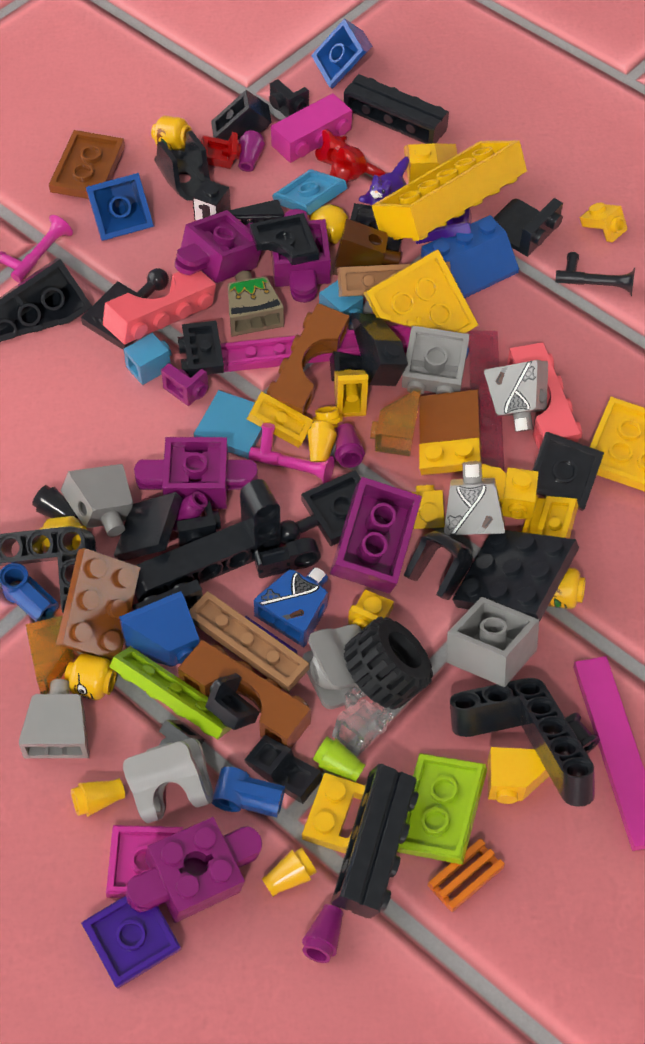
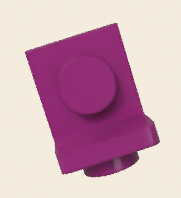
M170 363L161 369L163 388L187 406L191 405L196 399H201L208 390V376L205 370H199L190 378L184 370H178Z

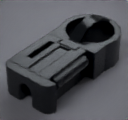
M301 538L286 543V546L260 553L258 551L254 552V561L259 578L282 574L288 570L307 568L316 564L321 558L318 545L313 538Z

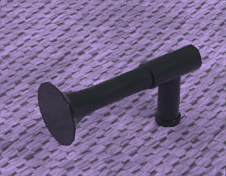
M570 252L567 254L566 271H556L555 283L615 286L627 290L632 297L635 267L632 272L625 275L576 272L579 254Z

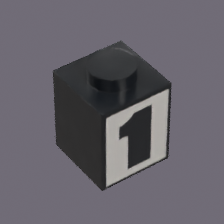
M205 179L193 195L194 220L197 221L225 210H231L229 187Z

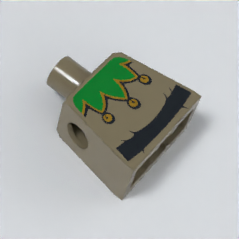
M249 271L239 272L235 276L236 281L228 284L231 337L284 327V307L268 278L264 276L252 278V274Z

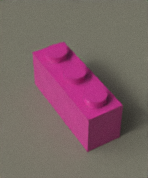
M332 93L271 125V146L291 163L323 145V130L329 129L334 136H341L350 131L352 128V109Z

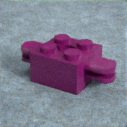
M292 209L287 211L284 217L304 213L319 251V260L291 265L286 257L271 251L275 287L290 286L293 299L306 303L315 299L317 284H330L331 259L326 220H309L306 211Z
M228 210L186 224L181 247L177 250V257L174 263L175 268L185 275H192L202 271L215 283L234 277L241 271L255 269L261 251H257L250 233V224L252 223L244 225Z
M165 437L164 460L141 459L134 467L136 485L140 490H163V495L176 492L183 499L193 492L199 491L210 501L212 509H227V490H241L247 483L258 479L257 465L253 460H229L227 437Z
M211 817L147 846L145 855L149 870L132 877L128 882L126 891L127 902L137 912H145L166 903L174 923H177L240 893L245 880L239 868L257 859L262 848L261 837L255 829L249 826L241 827L223 836L214 817Z

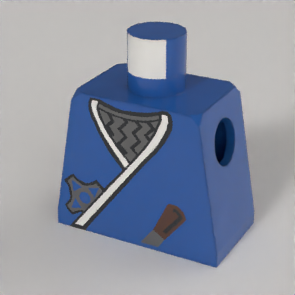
M316 567L306 577L295 570H288L254 599V616L304 648L308 643L310 634L314 632L327 608L328 592L322 587L328 581V576L324 571Z

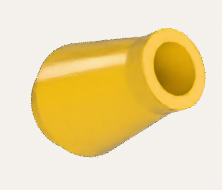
M324 421L314 422L307 431L310 461L324 462L330 457L337 433L335 432L334 425Z
M120 778L108 781L78 783V787L71 789V797L77 815L86 814L89 817L112 803L124 799L125 790Z
M300 848L296 852L291 850L261 879L274 897L280 892L311 881L310 876L317 871L303 848Z

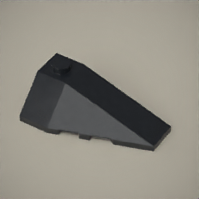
M60 258L54 259L0 297V342L70 323L92 307Z

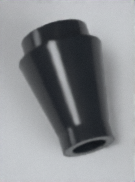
M43 486L32 501V505L36 507V512L47 517L74 516L78 519L65 497L56 487Z

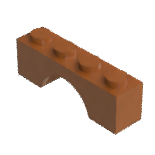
M317 303L313 313H307L303 322L304 330L301 336L298 334L295 336L291 345L292 353L289 358L285 357L279 368L280 376L277 382L272 381L270 383L267 395L306 415L313 401L314 384L306 377L303 369L312 358L318 355L333 353V351L338 352L348 332L350 316Z
M201 640L178 667L179 678L209 698L210 687L215 680L237 673L242 679L236 693L252 700L260 710V736L267 735L281 744L292 748L311 724V708H309L307 702L299 696H290L274 680L270 678L264 679L257 675L247 663L235 661L219 645H210Z

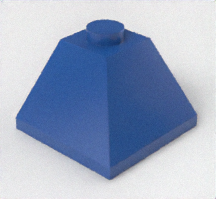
M344 18L311 56L328 86L333 89L373 46L363 30Z
M139 173L86 187L101 241L154 227Z
M181 591L119 617L125 648L127 649L131 646L156 663L169 667L182 664L200 642Z

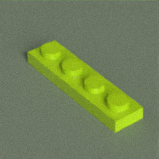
M130 646L113 657L109 667L119 673L124 680L134 683L146 691L148 696L164 703L176 715L186 718L198 726L206 735L213 736L218 740L231 730L205 707L208 701L207 696Z

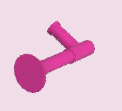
M50 215L49 221L51 226L49 231L22 261L7 255L3 251L0 252V264L14 269L10 275L16 282L20 283L55 240L63 235L72 236L73 231L71 227L61 217Z
M271 423L262 424L260 448L251 447L249 460L307 472L320 478L323 484L331 480L334 470L333 456H330L324 462H312L272 451L275 425Z

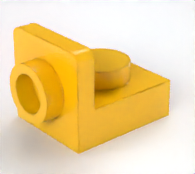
M365 589L356 606L352 605L349 609L348 625L356 624L363 630L378 617L388 618L394 607V601Z

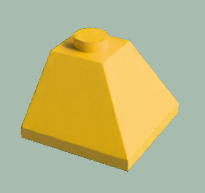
M456 144L405 145L404 155L409 158L407 167L408 183L457 155Z

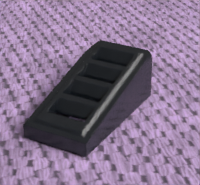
M278 199L228 210L237 219H241L244 225L284 217V212Z

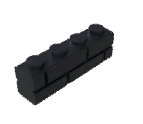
M358 74L344 91V103L352 109V113L422 143H437L447 130L449 117L447 110H444L441 106L425 102L419 97L403 93L395 87L379 83L373 78H367Z
M378 764L369 772L331 900L332 905L347 911L350 910L354 914L370 919L387 908L391 898V891L387 889L389 878H393L396 875L401 860L399 856H396L398 846L405 842L410 829V825L405 823L408 811H413L419 793L414 791L417 782L416 777L403 772H397L396 769L384 764Z

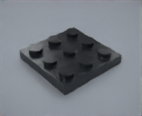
M508 530L501 534H489L452 600L457 608L469 610L481 597H484L539 619L540 622L579 550L576 539Z

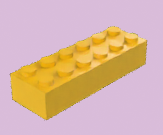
M520 140L479 141L371 205L378 230L386 232L388 237H392L394 240L412 238V241L423 240L428 237V233L432 230L447 225L446 222L448 220L462 216L465 213L464 210L479 205L485 197L500 192V188L504 185L516 182L518 180L517 177L527 172Z

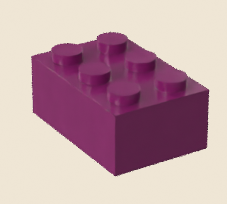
M361 477L352 497L329 574L390 594L398 583L422 496Z

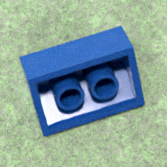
M491 215L471 223V233H457L456 236L449 238L441 237L423 245L421 248V258L434 250H439L444 261L450 262L451 274L464 298L519 273V267L508 235Z

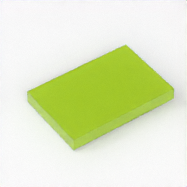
M419 753L413 777L417 779L414 791H417L419 796L413 811H408L405 823L410 825L409 833L405 842L399 844L397 852L463 865L487 773L486 764Z

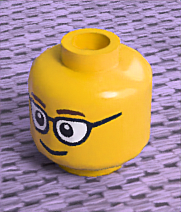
M87 653L80 654L75 662L70 661L66 667L64 678L69 681V688L72 694H78L81 697L92 700H100L105 695H110L117 677V672L109 667L111 661L107 658Z

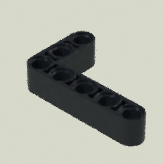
M256 479L247 483L241 489V522L137 564L136 566L140 567L135 589V596L138 602L143 601L149 596L158 595L170 590L180 583H187L197 579L198 583L201 584L253 562L254 552L256 551L260 553L279 548L281 544L280 506L267 483L262 479Z
M72 526L0 534V566H6L10 563L28 564L58 560L62 613H64L78 549L86 548L96 552L95 538L90 531ZM78 534L81 544L74 550L72 540ZM48 538L50 547L44 553L41 548L42 542ZM17 541L19 543V551L17 555L13 556L12 546Z
M524 678L510 681L505 687L496 684L462 691L451 696V726L454 734L462 737H471L522 726L565 803L580 807L586 806L594 800V765L546 685L541 680Z

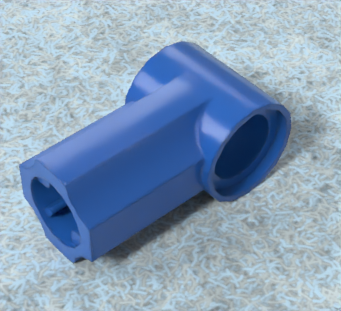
M10 563L1 569L0 584L3 594L8 601L16 603L38 625L43 622L46 623L54 616V613L59 608V603L29 576L25 566L19 563ZM14 581H22L18 585H10Z
M235 767L221 768L213 793L212 804L228 812H239L241 809L277 818L282 807L285 786L251 778L247 772Z

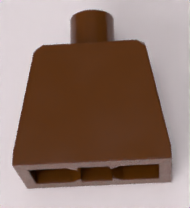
M346 219L336 254L333 275H338L337 268L399 264L401 252L386 249L388 240L386 232Z

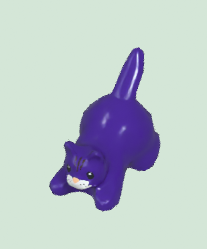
M408 156L404 157L392 172L385 173L379 177L374 175L369 191L365 195L360 196L359 201L373 205L405 186L406 182L403 174L409 164Z

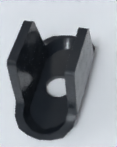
M192 130L186 132L185 149L170 150L164 141L157 142V156H155L154 161L161 173L179 196L185 200L193 201V195L205 179L211 181L204 145ZM186 174L191 179L186 183H181L179 175Z
M433 531L421 538L420 544L404 576L418 581L437 549L440 547L446 548L454 556V560L436 595L442 599L450 600L473 564L472 550L462 542L442 532Z

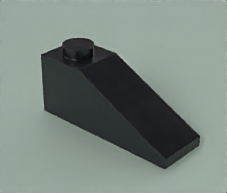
M352 313L350 318L363 366L368 374V384L396 386L408 366L402 341L385 321L377 318L375 314Z

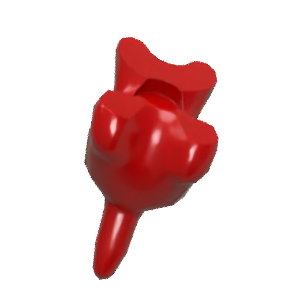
M329 129L322 131L323 145L320 149H316L315 156L319 161L332 165L331 176L343 179L347 184L349 181L359 178L363 173L371 176L377 175L378 177L386 173L368 163L359 148L345 143L347 136H334Z

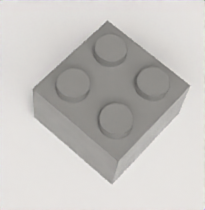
M481 597L447 632V663L505 687L537 651L539 619Z

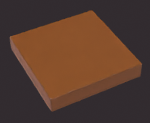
M478 389L419 396L420 444L479 438L481 443Z

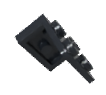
M554 198L539 211L520 199H512L494 219L506 231L511 247L528 257L561 224L563 219L561 215L563 202Z

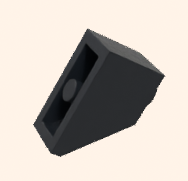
M245 90L211 121L213 137L223 140H229L232 132L238 133V140L246 131L260 133L266 130L272 123L269 105L248 90Z

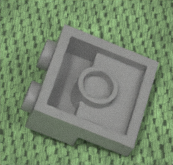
M412 326L406 354L408 366L402 375V387L407 388V391L414 395H421L424 391L435 392L436 394L460 392L470 334Z

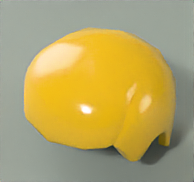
M332 204L321 206L311 214L309 220L325 219L328 242L337 244L341 239L346 219L349 218L344 210Z

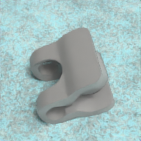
M351 624L336 629L318 630L311 633L308 639L311 651L303 655V659L309 662V670L306 673L322 705L327 709H335L358 698L367 696L352 679L346 667L347 662L344 659L345 645L362 631L359 625Z
M195 738L175 743L169 742L147 749L144 753L125 759L123 763V771L133 793L139 815L146 823L163 818L165 811L163 792L169 782L179 784L186 792L188 800L195 807L212 803L213 789L207 772L201 743Z

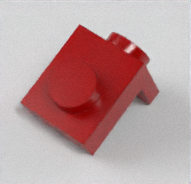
M232 132L229 141L203 135L200 142L206 149L208 165L230 169L234 159L238 160L241 153L238 133Z

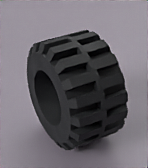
M378 617L374 619L345 645L344 659L347 662L346 667L352 679L364 694L384 708L389 707L392 710L401 708L432 682V665L425 649L407 628L397 621L394 622L391 618Z

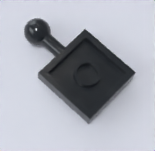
M160 268L152 269L147 275V283L138 292L117 281L81 317L82 325L121 349L133 344L136 340L124 345L103 326L105 302L126 293L147 299L155 290L160 291L167 287L169 283L167 272Z
M356 470L302 493L301 501L311 516L297 522L292 520L282 521L280 523L281 543L286 545V543L298 540L301 533L318 526L330 546L338 544L355 488L361 479Z

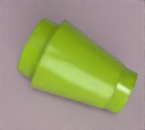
M328 736L313 758L314 761L319 763V768L354 782L357 781L366 766L337 738L332 740Z

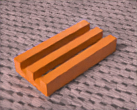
M480 838L466 850L463 865L450 863L428 882V887L451 912H454L504 868L505 863L501 859L498 860L492 849L488 850L485 842ZM478 853L482 855L443 889L439 887ZM487 862L491 865L488 870L453 900L448 897L449 894Z

